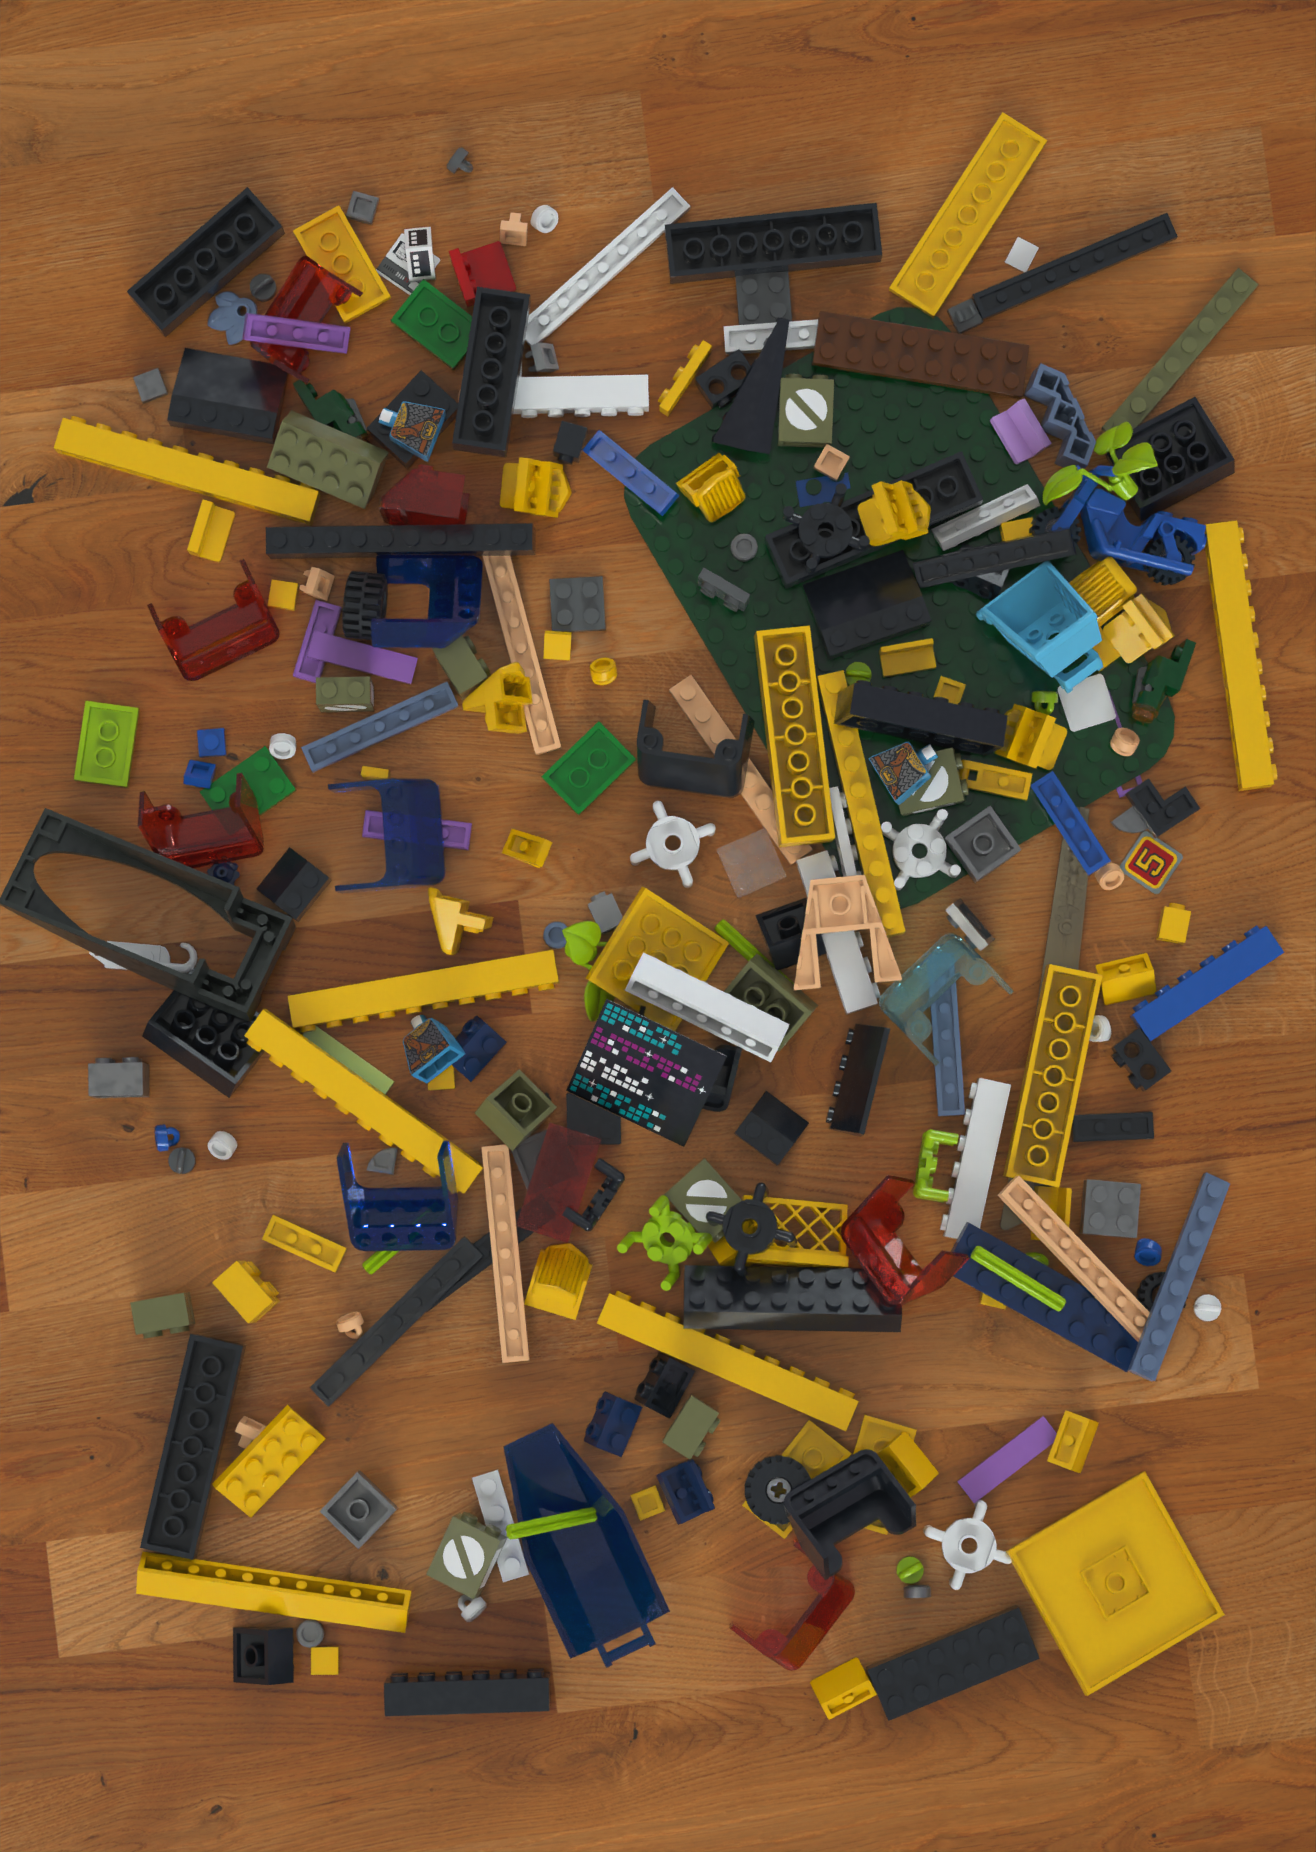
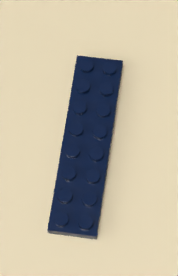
M966 1222L941 1268L942 1271L1115 1367L1128 1372L1138 1342L1087 1288L971 1223ZM981 1246L1065 1298L1066 1303L1062 1310L1056 1311L973 1260L970 1256L974 1248Z

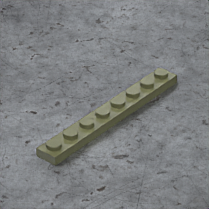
M1238 268L1104 424L1101 430L1105 432L1126 421L1130 423L1132 429L1139 426L1259 284Z

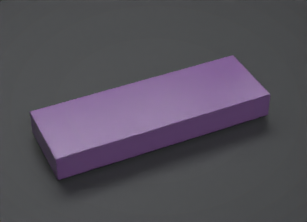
M319 600L315 601L293 677L316 683V677L322 676L326 662L307 657L314 631L334 636L342 607Z

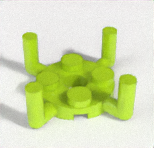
M933 1129L923 1133L913 1189V1196L915 1198L942 1203L944 1201L948 1202L949 1191L932 1188L933 1177L929 1175L936 1172L938 1157H933V1154L937 1155L939 1144L957 1145L959 1134Z
M661 1195L649 1209L652 1217L646 1222L642 1232H628L618 1244L617 1250L620 1253H625L634 1242H643L647 1255L651 1260L668 1264L669 1273L661 1282V1288L668 1291L680 1277L679 1263L685 1261L692 1251L698 1255L702 1254L712 1241V1235L710 1233H696L690 1222L686 1223L681 1218L682 1215L670 1211L668 1197ZM663 1233H670L674 1237L675 1242H668L664 1238Z

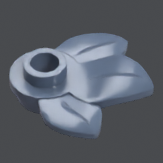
M222 292L215 296L219 308L210 314L207 324L215 330H226L228 344L234 345L243 340L245 315L242 316L240 314V309L245 306L247 309L246 313L257 314V306L251 299L239 298L233 292Z

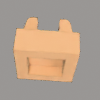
M511 212L509 221L501 220L500 242L501 244L526 246L528 223L521 222V213Z
M826 444L813 469L837 482L850 456Z
M315 567L304 571L303 575L307 576L308 580L306 586L300 585V590L319 600L327 601L335 576Z
M243 1416L235 1432L242 1435L238 1446L246 1449L266 1426Z

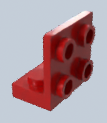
M500 241L464 253H460L459 248L449 251L450 260L467 308L474 306L477 287L510 292L516 291V285Z

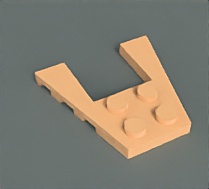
M865 875L810 880L794 991L821 988L816 934L870 929L875 983L902 980Z

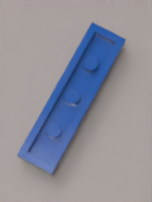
M598 430L583 448V451L661 516L666 513L679 497L674 490L602 431Z
M1051 771L1030 785L1088 876L1111 862L1054 771Z

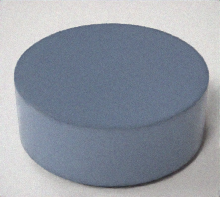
M561 922L550 923L545 928L543 934L546 944L553 949L565 947L566 939L562 930L567 928V926Z

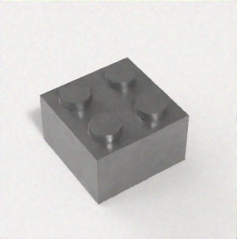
M991 806L954 830L944 839L974 883L1021 851V848Z
M138 1057L122 1058V1063H115V1059L95 1058V1063L88 1064L89 1096L93 1098L149 1097V1065L143 1063L142 1059Z
M1084 1180L1080 1234L1137 1238L1141 1184Z
M359 1470L320 1512L359 1549L398 1507Z

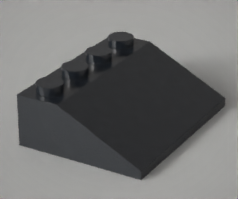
M185 348L172 392L167 421L173 427L274 445L290 367Z
M1196 397L1133 429L1129 442L1125 446L1115 449V454L1119 460L1122 459L1123 454L1129 448L1137 444L1149 443L1153 448L1158 466L1129 474L1138 486V491L1132 498L1128 499V502L1141 522L1157 513V511H1163L1235 473V459ZM1109 451L1105 456L1110 466H1114L1115 463Z
M903 550L802 585L829 660L924 628L931 623L924 598Z
M195 967L188 974H192ZM175 990L147 1022L142 1035L146 1040L228 1098L232 1096L265 1052L263 1049L258 1052L246 1043L249 1039L244 1036L260 1013L256 1011L252 1021L249 1022Z
M855 1024L854 1029L849 1028L845 1044L850 1045L848 1055L842 1054L839 1070L843 1071L841 1082H835L832 1096L837 1097L835 1108L829 1107L826 1122L831 1123L830 1130L858 1137L865 1134L890 1028Z

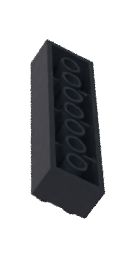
M877 203L665 225L670 284L734 278L751 274L792 272L878 263L882 259Z
M962 451L888 482V484H894L902 480L913 485L914 490L931 507L928 528L981 506L983 502L981 493ZM873 489L842 502L840 507L851 518L852 535L855 537L866 536L857 508L860 503L872 498L874 494ZM795 524L788 525L765 535L764 542L785 589L899 541L896 540L880 546L869 544L865 551L848 545L838 555L820 558L816 571L808 573L806 571V562L810 557V553L801 543L798 532L799 526ZM822 524L818 527V533L821 537L828 538L833 534V528L829 524Z
M685 1265L683 1329L901 1332V1269L746 1266L748 1270L746 1275L740 1276L734 1269V1266Z
M195 1333L190 1334L140 1548L191 1560L197 1558L213 1490L212 1483L216 1477L246 1345Z

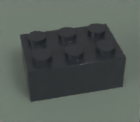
M421 370L386 407V409L398 413L401 403L406 401L444 409L446 417L438 435L439 437L456 419L458 403ZM380 413L367 427V431L372 438L408 470L419 457L390 440L389 435L392 428L379 423Z

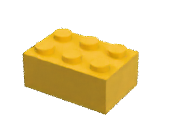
M236 1261L212 1283L248 1324L256 1323L280 1301L276 1297L279 1292L269 1281L263 1282L260 1279L261 1271L252 1261Z

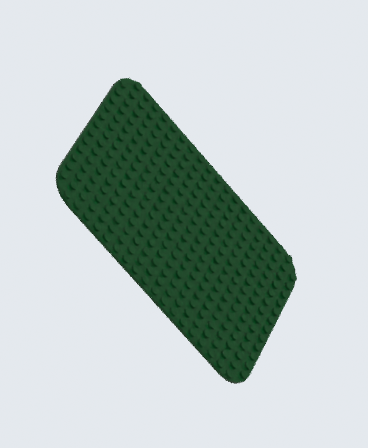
M897 307L870 318L872 320L951 332L937 316L932 318L918 308ZM813 352L782 369L781 378H786L787 374H799L805 379H812L814 375H826L828 379L834 380L831 446L850 456L837 482H840L844 478L845 473H848L850 489L846 490L843 502L872 490L871 485L880 481L885 483L891 482L962 451L983 498L981 506L1026 484L1029 485L1037 496L1040 506L1007 522L1031 517L1034 520L1039 513L1048 508L1055 507L1052 501L1047 505L1044 504V487L1028 460L1016 465L990 423V419L1000 413L989 394L812 365ZM734 396L732 397L733 401L724 408L720 409L719 406L713 408L650 444L635 457L639 463L674 490L679 497L666 513L661 516L625 486L624 500L630 517L745 714H748L755 721L754 729L766 750L767 743L754 641L756 631L810 625L816 679L817 676L844 670L845 674L850 664L862 662L869 666L872 677L870 682L873 687L892 686L898 689L897 692L906 694L909 691L920 692L923 694V697L933 699L940 676L966 684L960 702L971 703L974 705V708L980 710L984 708L998 709L999 714H1005L1013 708L1014 704L1036 711L1035 702H1031L1033 691H1055L1058 693L1060 685L1054 677H1050L1012 646L993 624L989 625L986 621L977 618L976 612L991 602V600L984 599L950 582L919 588L931 618L929 626L832 660L828 659L806 598L803 584L901 550L904 551L916 579L913 561L957 552L960 550L962 543L975 548L1002 542L999 530L1000 525L943 551L934 538L931 529L967 513L964 512L928 528L929 533L908 540H899L785 589L764 542L765 535L792 524L783 519V510L786 506H791L794 509V513L801 516L813 506L800 507L796 481L823 477L825 475L813 469L824 448L778 446L779 396L770 454L711 442L713 435L717 433L723 422V416L731 408L736 398ZM717 453H720L722 456L726 455L736 465L740 475L738 479L746 498L730 513L715 522H709L700 508L696 507L679 490L676 483ZM811 479L806 483L808 494L814 496L820 493L822 488L820 481ZM739 534H749L757 542V553L749 561H739L731 553L732 540ZM1078 544L1075 547V555L1049 560L1068 583L1091 567ZM1043 562L1009 569L999 595ZM703 568L750 594L749 604L744 612L739 609L737 612H734L723 605L724 600L717 596L710 598L700 591L701 587L698 586V576ZM1119 613L1116 616H1114L1110 621L1101 626L1102 630L1105 625H1107L1109 622H1111L1113 619L1119 616ZM1059 633L1052 634L1048 640H1051ZM933 638L936 669L883 678L879 657L880 647ZM1083 654L1063 669L1062 672L1068 673L1078 667L1087 659V656ZM1143 655L1132 663H1126L1120 656L1100 672L1096 670L1090 676L1103 675L1122 728H1128L1138 735L1140 742L1131 756L1117 754L1110 745L1112 736L1118 729L1115 719L1075 732L1071 731L1059 693L1058 703H1054V710L1049 715L1056 718L1055 724L1067 729V735L1053 769L1047 770L1039 766L1033 768L997 755L995 751L987 756L955 750V753H960L963 760L1032 773L1031 784L1054 771L1076 807H1085L1146 772L1165 756L1174 737L1175 715L1168 696L1156 715L1145 714L1133 708L1132 698L1137 670L1141 667H1146L1148 662ZM818 690L829 788L838 786L839 793L843 791ZM1041 703V707L1046 709L1048 703ZM858 729L880 826L884 822H889L893 829L901 832L913 824L930 825L940 809H944L947 811L948 816L938 832L945 839L947 835L991 806L1014 840L1020 845L1055 824L1031 786L1027 801L969 789V795L965 796L966 802L903 816L901 815L899 805L890 795L868 758L905 742H910L916 751L928 744ZM931 745L935 751L948 749L941 746ZM970 771L968 780L976 781L977 772ZM843 808L844 817L847 819L849 818L847 808ZM849 834L850 845H854L853 834ZM883 835L893 881H895L900 870L893 858L894 841ZM835 839L832 842L821 843L824 849L828 851L829 856H835L839 869L837 871L843 877ZM947 843L945 861L951 865H958L961 868L960 874L952 878L938 870L928 877H909L901 890H896L900 909L918 904L968 875ZM915 844L912 847V854L914 857L921 859L927 855V849L923 844ZM858 859L854 861L856 871H861Z

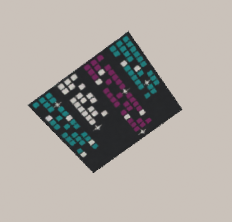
M606 999L566 1091L684 1147L727 1056Z

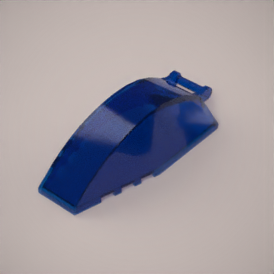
M553 1423L503 1446L518 1523L584 1508L594 1507L596 1509L597 1520L595 1522L521 1538L524 1559L570 1659L597 1648L606 1668L613 1665V1661L647 1645L650 1647L656 1645L647 1624L670 1612V1609L624 1510ZM641 1627L644 1635L607 1652L604 1644Z

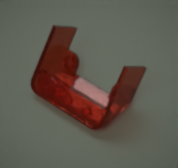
M305 255L298 260L265 315L321 323L332 304L335 306L345 304L350 299L352 292L361 297L363 292ZM250 341L251 347L272 364L302 382L308 383L310 379L301 373L306 370L310 362L309 352L305 348Z
M418 465V469H412L380 497L379 510L384 523L389 525L466 524L470 494L463 493L465 475L434 471L433 466Z
M244 559L239 562L248 580L235 587L233 597L236 604L191 626H188L185 619L180 616H172L161 621L153 604L147 605L155 625L183 678L188 681H196L272 645L279 638L280 631Z
M237 773L236 792L232 793L229 797L230 807L182 816L180 811L172 805L165 804L154 807L146 792H140L138 828L152 851L156 854L188 867L198 868L257 857L264 851V837L256 797L242 773Z
M887 1175L842 1224L841 1237L884 1299L889 1304L901 1306L941 1289L970 1258L967 1254L942 1250L922 1270L896 1234V1231L902 1226L905 1219L904 1210L898 1201L915 1183L912 1179Z
M795 1538L792 1542L793 1546L804 1553L798 1540ZM812 1565L808 1571L807 1580L809 1585L819 1594L786 1637L775 1629H766L756 1639L734 1621L730 1623V1629L784 1669L790 1671L799 1669L854 1598L855 1589L853 1584L841 1573L838 1572L824 1580L816 1567Z

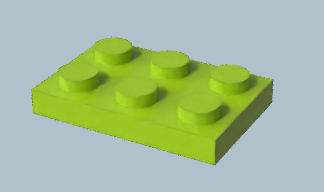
M85 701L74 775L75 781L128 788L139 708Z

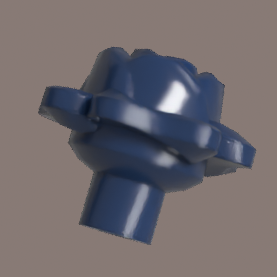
M227 857L222 858L221 861L215 859L212 867L207 871L208 875L232 885L240 877V873L236 871L238 864L230 862Z

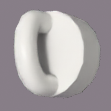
M548 205L539 206L532 214L531 225L542 233H548L556 227L559 219L558 213Z
M275 734L270 739L269 751L272 756L278 759L291 758L296 752V739L290 734Z
M1094 1015L1089 1040L1092 1042L1108 1041L1112 1034L1109 1020L1103 1015Z
M217 1131L208 1142L210 1153L222 1160L229 1159L237 1148L235 1138L225 1131Z
M1210 1294L1198 1297L1193 1306L1195 1315L1203 1321L1217 1319L1222 1310L1219 1299Z
M462 1595L458 1599V1607L462 1611L461 1616L466 1622L473 1621L487 1607V1603L482 1597L472 1599ZM467 1600L471 1601L468 1606L464 1604Z

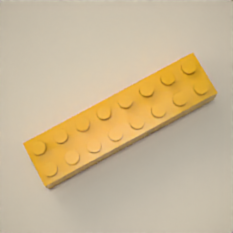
M810 625L756 631L754 641L779 848L832 842L835 839Z
M1052 964L1046 965L1003 1173L1005 1177L1014 1178L1019 1175L1024 1181L1058 1188L1060 1186L1102 975Z

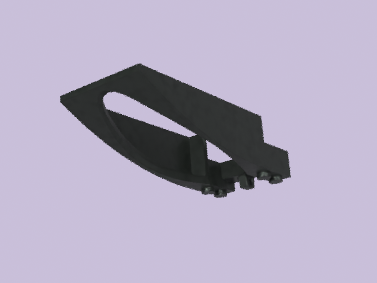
M47 808L44 809L0 897L1 906L34 924L134 973L249 1022L252 1021L262 1000L261 994L282 950L285 951L296 928L292 917L244 898L240 888ZM65 853L99 858L143 870L191 893L218 913L235 931L250 936L253 940L234 979L209 969L205 959H199L192 974L181 973L89 935L62 912L41 889L34 874L35 862L47 854Z

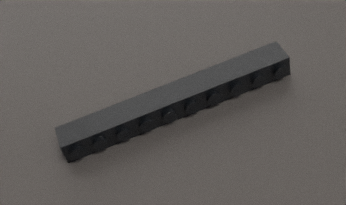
M533 523L266 527V555L270 559L536 555V529Z

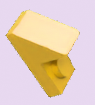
M511 829L502 853L540 868L543 866L553 842Z

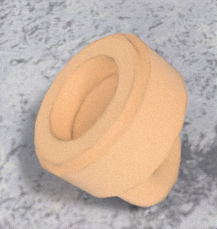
M1118 728L1112 736L1110 745L1117 754L1131 756L1139 745L1140 739L1134 731L1128 728Z
M1108 863L1094 873L1099 885L1104 890L1115 889L1124 880L1122 869L1114 863Z
M360 1312L346 1314L336 1322L339 1332H345L349 1338L358 1339L363 1334L361 1325L364 1323Z

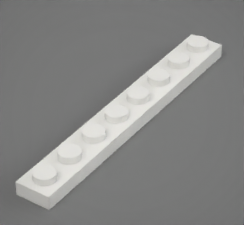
M672 187L529 315L525 341L531 346L546 339L665 232L666 224H674L690 210L691 206Z

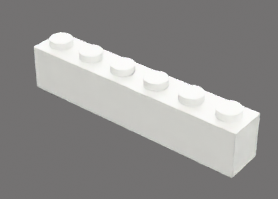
M648 375L519 377L513 414H521L523 418H535L537 414H548V417L558 418L563 417L564 413H574L576 417H588L590 413L601 412V416H616L617 412H628L630 416H641L644 412L649 411Z
M827 850L796 861L807 898L810 880L835 878L834 871L839 870L835 856H829ZM845 931L821 934L827 953L826 956L846 1015L877 1005V998L881 996L875 982L871 983L868 973L872 972L868 957L863 958L860 947L864 946L860 932Z
M644 952L625 991L769 1062L773 1060L790 1025Z
M978 1078L977 1083L972 1082L969 1098L973 1099L971 1109H966L963 1124L967 1125L965 1136L960 1135L957 1151H961L960 1161H955L951 1177L956 1178L954 1188L948 1189L949 1197L946 1204H950L948 1215L943 1214L940 1230L944 1231V1237L958 1239L966 1222L978 1228L981 1226L1011 1088L1010 1084L984 1078Z

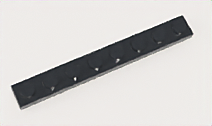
M1165 213L972 295V299L982 320H986L1176 240L1178 236L1168 213Z
M464 1236L310 1387L311 1390L328 1407L331 1406L484 1255Z

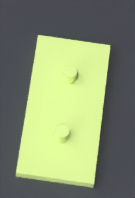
M316 1025L315 1031L303 1034L307 1039L385 1095L393 1085L394 1081Z

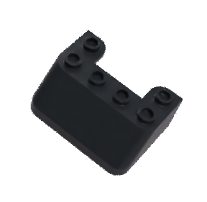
M868 1449L853 1454L790 1491L784 1498V1510L798 1542L824 1580L838 1573L843 1565L842 1556L834 1545L873 1522L879 1520L885 1529L894 1535L904 1534L916 1527V1504L877 1453Z

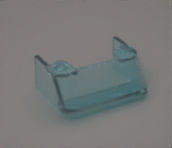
M949 933L942 936L901 975L902 980L895 981L881 995L879 1006L882 1012L914 1046L936 1066L940 1062L922 1044L929 1037L932 1030L930 1020L923 1014L928 1007L961 976L973 985H981L991 977L1009 995L1014 991L960 936Z

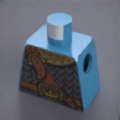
M403 401L398 413L383 408L379 423L392 428L389 437L393 443L428 462L444 423L446 411L442 408Z
M905 742L868 759L894 801L900 805L931 778V774L925 765L938 758V755L930 743L916 751L910 742Z
M418 1015L411 1020L414 1030L403 1039L409 1070L413 1077L429 1083L464 1056L465 1052L444 1024L433 1018L427 1019L424 1015Z

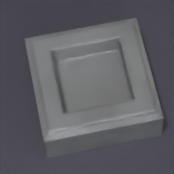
M353 191L346 218L372 225L379 198Z
M158 368L133 377L143 404L168 395Z

